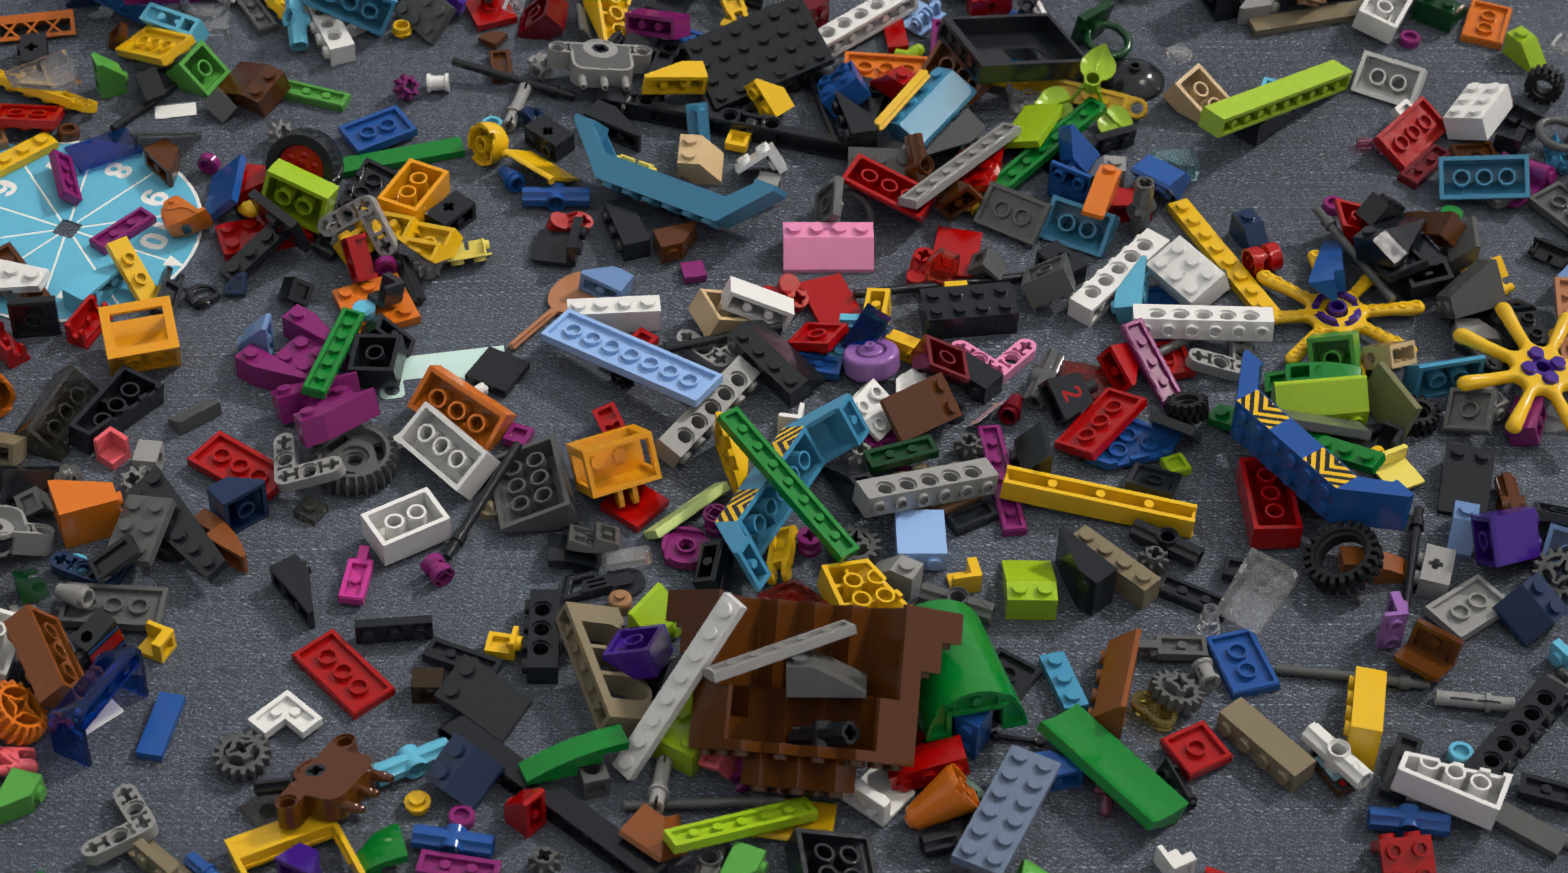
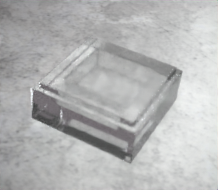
M1182 42L1166 48L1164 55L1177 66L1194 59V52Z

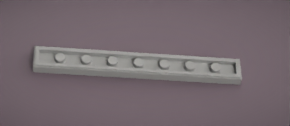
M1002 122L898 198L899 205L912 209L920 208L1021 134V127Z

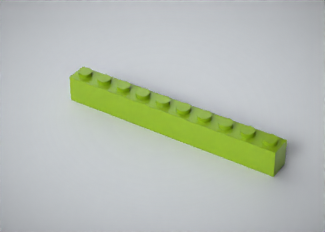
M1334 59L1204 106L1200 112L1198 126L1216 138L1223 137L1347 90L1353 71Z

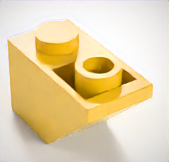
M755 79L744 86L748 97L758 109L759 115L766 114L778 117L795 106L784 87L760 79Z

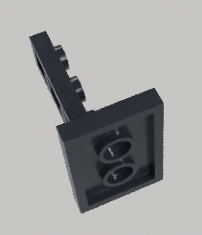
M255 189L247 195L262 221L267 225L218 270L221 276L228 281L237 273L247 272L249 275L286 239L304 253L312 249L298 221Z

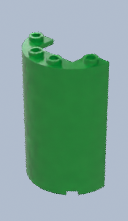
M938 599L917 604L916 606L964 614L961 646L950 645V650H942L940 674H929V679L921 678L917 722L926 742L952 737V717L1000 709L999 723L1002 729L1028 725L1025 710L977 613L968 605L950 599Z

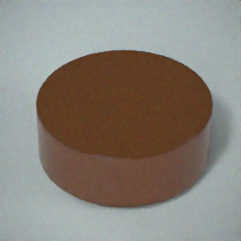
M65 123L57 129L58 138L61 141L73 142L80 138V128L77 124Z

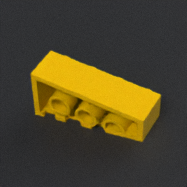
M1356 666L1355 675H1349L1343 736H1346L1345 741L1351 747L1350 752L1374 772L1383 733L1387 671Z

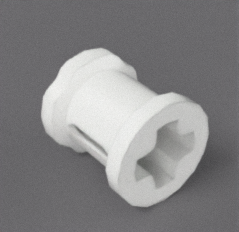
M427 73V93H431L434 90L449 92V73L439 76H431L430 73Z

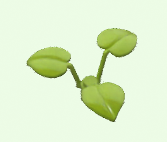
M1106 43L1095 47L1083 57L1080 63V71L1084 76L1083 84L1079 85L1078 90L1071 98H1069V93L1066 89L1060 86H1052L1041 93L1034 105L1063 104L1065 112L1060 117V119H1063L1073 111V106L1070 102L1074 101L1082 90L1088 94L1097 93L1099 101L1104 103L1101 94L1102 90L1100 89L1101 81L1109 80L1116 72V62ZM1119 105L1110 106L1107 112L1097 120V127L1100 132L1133 125L1128 111Z

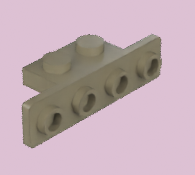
M141 837L133 843V849L125 852L141 869L148 873H192L152 839L146 841Z

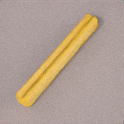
M920 69L874 120L878 131H883L930 79L927 70Z

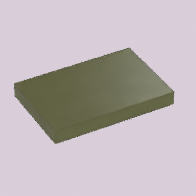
M1378 362L1367 381L1370 413L1378 423L1386 420L1405 428L1404 442L1423 408L1385 362Z

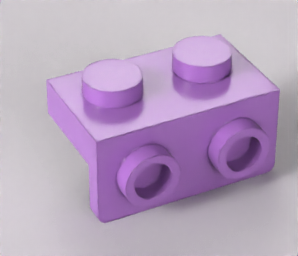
M1393 591L1389 594L1375 642L1377 649H1391L1401 646L1409 616V606L1407 601L1403 600L1400 591Z

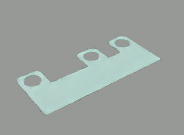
M504 345L493 346V348L505 352ZM488 347L410 356L405 360L399 393L387 395L384 389L379 388L380 396L382 399L403 397L405 395L403 380L423 378L429 365H441L465 381V374Z

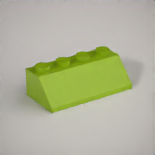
M1366 375L1273 382L1270 400L1280 409L1359 421L1363 425L1367 424L1370 409Z

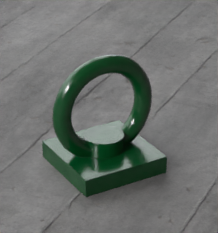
M1106 0L1078 15L1070 38L1077 46L1084 43L1087 49L1091 51L1097 47L1092 39L1101 35L1105 29L1113 30L1124 41V47L1120 51L1110 52L1114 60H1119L1130 53L1132 38L1123 26L1116 22L1108 21L1114 4L1110 0Z

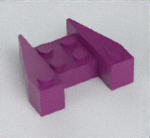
M296 304L282 316L284 337L291 341L274 356L250 343L234 356L237 377L255 387L272 391L276 390L280 385L305 382L331 330L314 312ZM348 354L341 366L346 371L349 364Z
M356 371L337 375L325 400L301 394L304 382L280 385L276 390L270 391L276 418L283 425L295 422L299 441L306 448L327 442L380 415L374 387L361 391Z

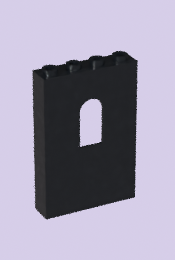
M1050 13L942 17L937 36L976 84L1084 79L1080 71V63L1085 54ZM1034 50L1039 52L1043 59L1012 61L1004 51Z

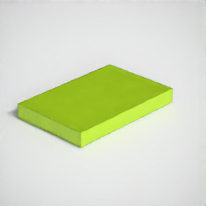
M1025 105L1012 123L1021 127V134L1007 143L1005 149L1040 148L1065 112L1064 105Z

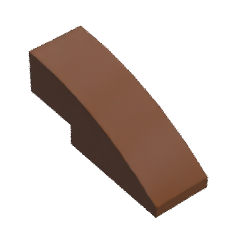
M203 508L195 516L196 520L228 564L246 574L248 572L247 557L240 540L222 519L208 509Z
M1340 546L1337 557L1340 574L1354 569L1361 563L1365 554L1364 547ZM1383 551L1384 559L1382 561L1384 565L1383 568H1379L1381 573L1378 577L1372 575L1374 579L1372 584L1403 583L1407 560Z

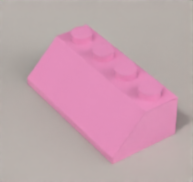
M783 222V273H874L873 222Z

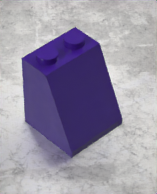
M1523 506L1470 515L1476 564L1501 567L1539 557L1542 549V539L1538 533L1540 519L1536 508Z

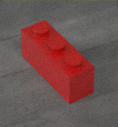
M961 735L915 746L914 767H903L902 772L887 771L892 790L906 793L912 789L916 790L926 787L947 765L952 763L965 776L971 775Z

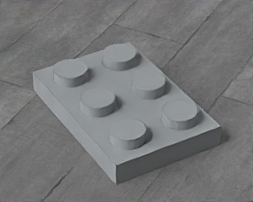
M1477 574L1426 605L1423 613L1441 629L1465 641L1500 619L1492 607L1505 598V596L1482 576Z

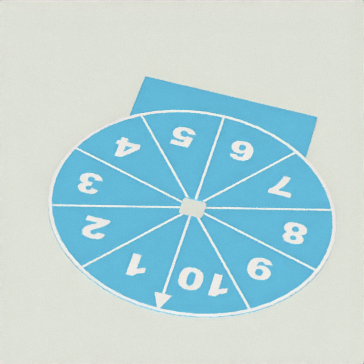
M98 141L58 142L59 148L56 150L72 157L82 196V201L77 206L70 202H64L59 198L48 154L0 178V246L10 242L27 265L49 269L51 277L44 287L51 296L55 295L60 322H66L75 312L64 306L61 289L79 275L114 263L109 253L104 256L91 247L89 239L142 206L155 215L157 223L129 240L156 287L167 265L173 268L170 279H175L194 256L203 230L188 236L172 237L161 219L163 203L175 195L185 199L197 209L202 207L193 186L178 171L174 186L168 187L146 166L144 151L137 148ZM9 143V147H10V148L16 146V145H13V144H10V143ZM10 148L0 150V153H2V152H4V151H6V150H8V149H10ZM63 220L82 225L72 238L53 233ZM126 283L105 300L108 306L136 301ZM0 291V316L9 318L7 299L21 298L18 293L13 294L12 291Z

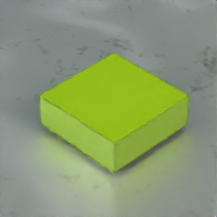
M1181 452L1160 458L1159 465L1162 469L1183 474L1182 477L1192 473L1191 465Z

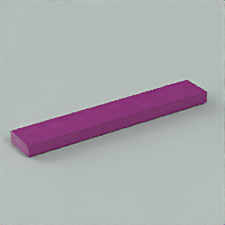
M1000 424L977 426V437L982 439V457H986L999 474L996 492L992 494L995 509L999 514L998 521L1002 536L1027 535L1028 529L1021 503L999 498L1007 465H1011Z

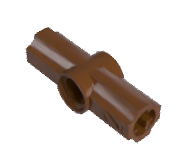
M915 133L904 136L908 156L905 172L910 179L919 183L933 173L934 162L931 157L926 155L922 133Z
M1503 472L1495 477L1497 511L1526 506L1525 496L1520 495L1515 476L1511 475L1510 472Z

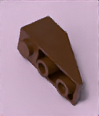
M1453 211L1406 212L1408 216L1426 219L1422 232L1438 247H1454L1466 226L1459 219L1460 216Z

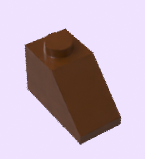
M165 137L144 147L143 151L146 166L171 188L175 184L180 168L179 156L181 153L178 146L172 144Z
M955 181L937 194L935 208L950 221L983 200V196L969 183Z
M696 220L653 230V248L661 264L682 260L697 240Z

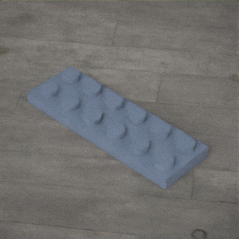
M1012 744L954 849L950 862L976 873H1006L1060 772L1062 763Z

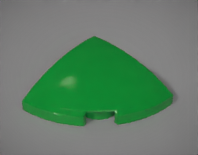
M398 823L378 830L359 849L357 858L366 873H382L383 867L409 862L405 842Z

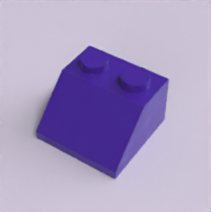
M665 624L618 629L602 657L603 660L633 679L645 678L646 680H651L659 676L674 648Z

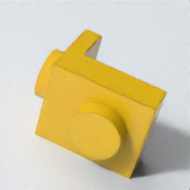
M513 626L511 634L489 631L484 653L499 659L515 661L517 651H521L523 647V636L519 635V626Z

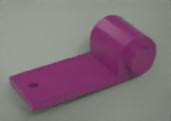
M1529 159L1530 189L1532 190L1530 196L1556 181L1557 173L1554 167ZM1528 198L1512 200L1507 207L1518 208L1527 202Z

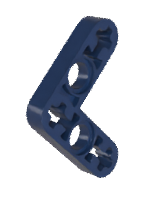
M58 551L51 555L50 569L54 575L72 582L101 584L97 581L87 562L89 560L65 551ZM128 565L111 577V580H107L103 584L120 585L133 565ZM80 568L91 571L88 575L84 576L77 573Z

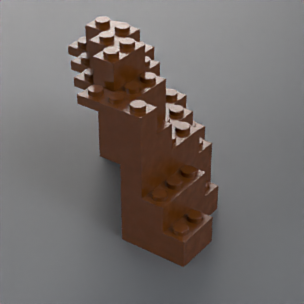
M723 589L668 590L666 621L675 622L677 628H682L680 653H685L724 593ZM732 594L747 607V610L711 665L834 622L846 620L856 625L857 634L814 649L867 674L866 698L786 697L787 658L717 683L706 679L703 675L693 691L688 748L699 749V755L714 756L716 751L718 756L732 757V752H734L736 758H743L740 784L751 785V791L767 792L768 787L771 788V793L787 794V789H789V794L805 795V791H809L808 796L824 798L825 793H827L829 798L843 799V794H854L856 768L865 769V764H867V768L883 769V766L887 765V771L902 772L903 767H914L921 678L929 679V674H940L942 650H950V645L961 646L964 614L904 604V608H867L856 605H831L819 602L757 599ZM812 721H853L859 729V739L854 742V745L836 746L835 748L794 745L788 742V733L792 731L793 727L812 725Z

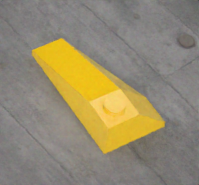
M583 0L584 8L599 39L607 40L617 31H622V35H625V12H628L631 0Z
M718 411L715 412L714 446L734 495L748 476L749 459L717 423V417L722 413Z

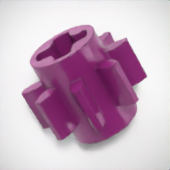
M404 73L399 76V79L393 80L395 86L392 92H395L398 100L405 97L406 101H410L413 99L412 96L419 94L417 89L420 83H417L414 75L407 78V75Z

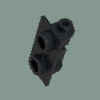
M1512 101L1513 107L1503 121L1513 125L1520 123L1519 127L1527 129V132L1534 135L1537 122L1545 116Z
M1534 236L1533 246H1530L1527 254L1531 255V258L1546 263L1547 259L1551 257L1550 266L1563 270L1568 265V247H1561L1552 243L1547 238Z
M1165 758L1155 773L1189 802L1186 807L1188 810L1196 808L1198 799L1190 787H1185L1187 782L1181 773L1180 767L1171 763L1169 758Z

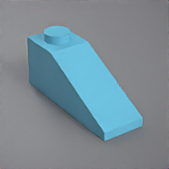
M149 2L139 17L140 21L149 26L193 35L196 43L201 39L205 42L210 35L201 19Z
M1142 255L1115 291V300L1111 301L1112 314H1116L1118 323L1132 321L1133 304H1147L1150 275L1146 266L1148 262L1146 255Z
M113 263L79 275L61 289L64 306L76 311L89 294L95 296L97 304L101 305L125 284L116 265Z

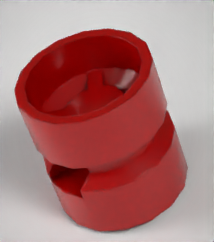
M1274 241L1262 244L1259 247L1246 248L1241 254L1242 265L1252 277H1255L1261 270L1273 272L1283 267L1282 251Z

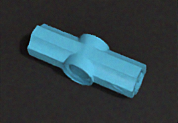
M285 0L286 10L282 17V23L288 27L289 46L295 52L305 51L309 48L307 29L310 25V15L305 13L304 0Z
M441 737L418 747L414 744L405 745L397 751L396 756L373 764V768L392 774L394 776L393 782L404 777L412 780L418 779L427 772L448 740L446 737ZM376 781V785L380 787L389 784V782Z

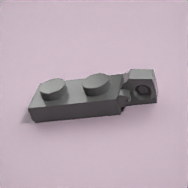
M1155 634V637L1149 638V640L1140 639L1137 657L1153 660L1196 661L1197 659L1208 657L1206 636Z

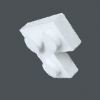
M286 690L248 718V726L258 734L261 733L264 739H268L287 725L304 739L323 725V718L289 690Z

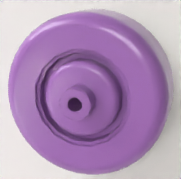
M866 338L858 340L847 346L843 352L844 371L849 378L859 382L868 383L873 378L876 382L889 379L900 369L899 349L895 343L887 339Z

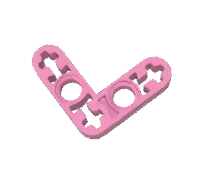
M1020 339L998 358L994 359L964 340L952 342V345L965 349L966 352H969L1004 374L1003 384L1035 358L1037 346L1033 340ZM1006 360H1015L1017 363H1016V364H1008V363L1005 362V361H1006Z

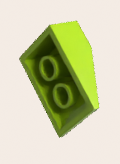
M1001 560L1005 620H1056L1058 592L1051 561Z

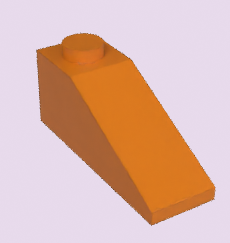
M1110 164L1100 165L1082 208L1081 215L1103 221L1117 195L1122 170Z

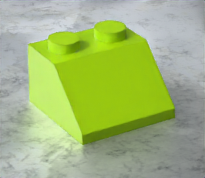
M658 582L628 612V628L665 624L672 641L675 637L680 636L682 628H677L675 622L666 621L668 591L663 584Z

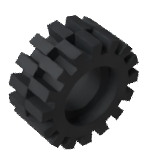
M1540 64L1536 65L1535 68L1533 67L1524 83V92L1528 93L1527 97H1533V102L1539 100L1541 105L1546 102V105H1550L1551 101L1555 103L1557 99L1559 100L1566 83V79H1563L1565 75L1563 73L1559 74V68L1554 70L1553 65H1550V68H1548L1547 64H1543L1542 68ZM1537 81H1546L1551 84L1552 88H1544Z
M1181 391L1179 394L1173 393L1172 396L1169 395L1165 399L1167 417L1188 423V425H1192L1193 422L1198 424L1200 421L1204 422L1209 418V399L1204 393L1199 394L1197 391L1191 393V391L1183 393Z
M1412 394L1423 408L1419 415L1424 418L1417 417L1408 436H1411V433L1415 434V438H1419V434L1422 437H1427V433L1432 435L1433 431L1437 428L1440 408L1437 407L1436 402L1431 403V398L1424 399V395H1420L1417 398L1416 394Z

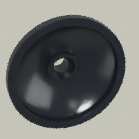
M1122 58L1115 60L1116 72L1114 76L1102 83L1104 89L1149 101L1162 93L1165 78L1161 70L1149 61L1140 58Z

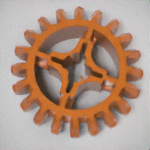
M4 679L0 681V739H4L6 745L12 743L15 747L20 745L26 747L41 738L48 728L47 723L50 719L46 716L48 710L35 700L31 687L25 688L22 682L16 684L13 679L10 681Z

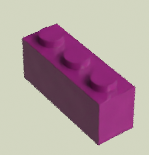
M645 8L625 12L626 33L676 40L691 35L690 14Z

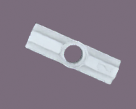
M1313 722L1302 733L1301 740L1324 760L1323 765L1326 770L1332 773H1339L1355 789H1363L1373 778L1374 773L1350 752L1351 747L1349 743L1343 739H1335L1320 724Z

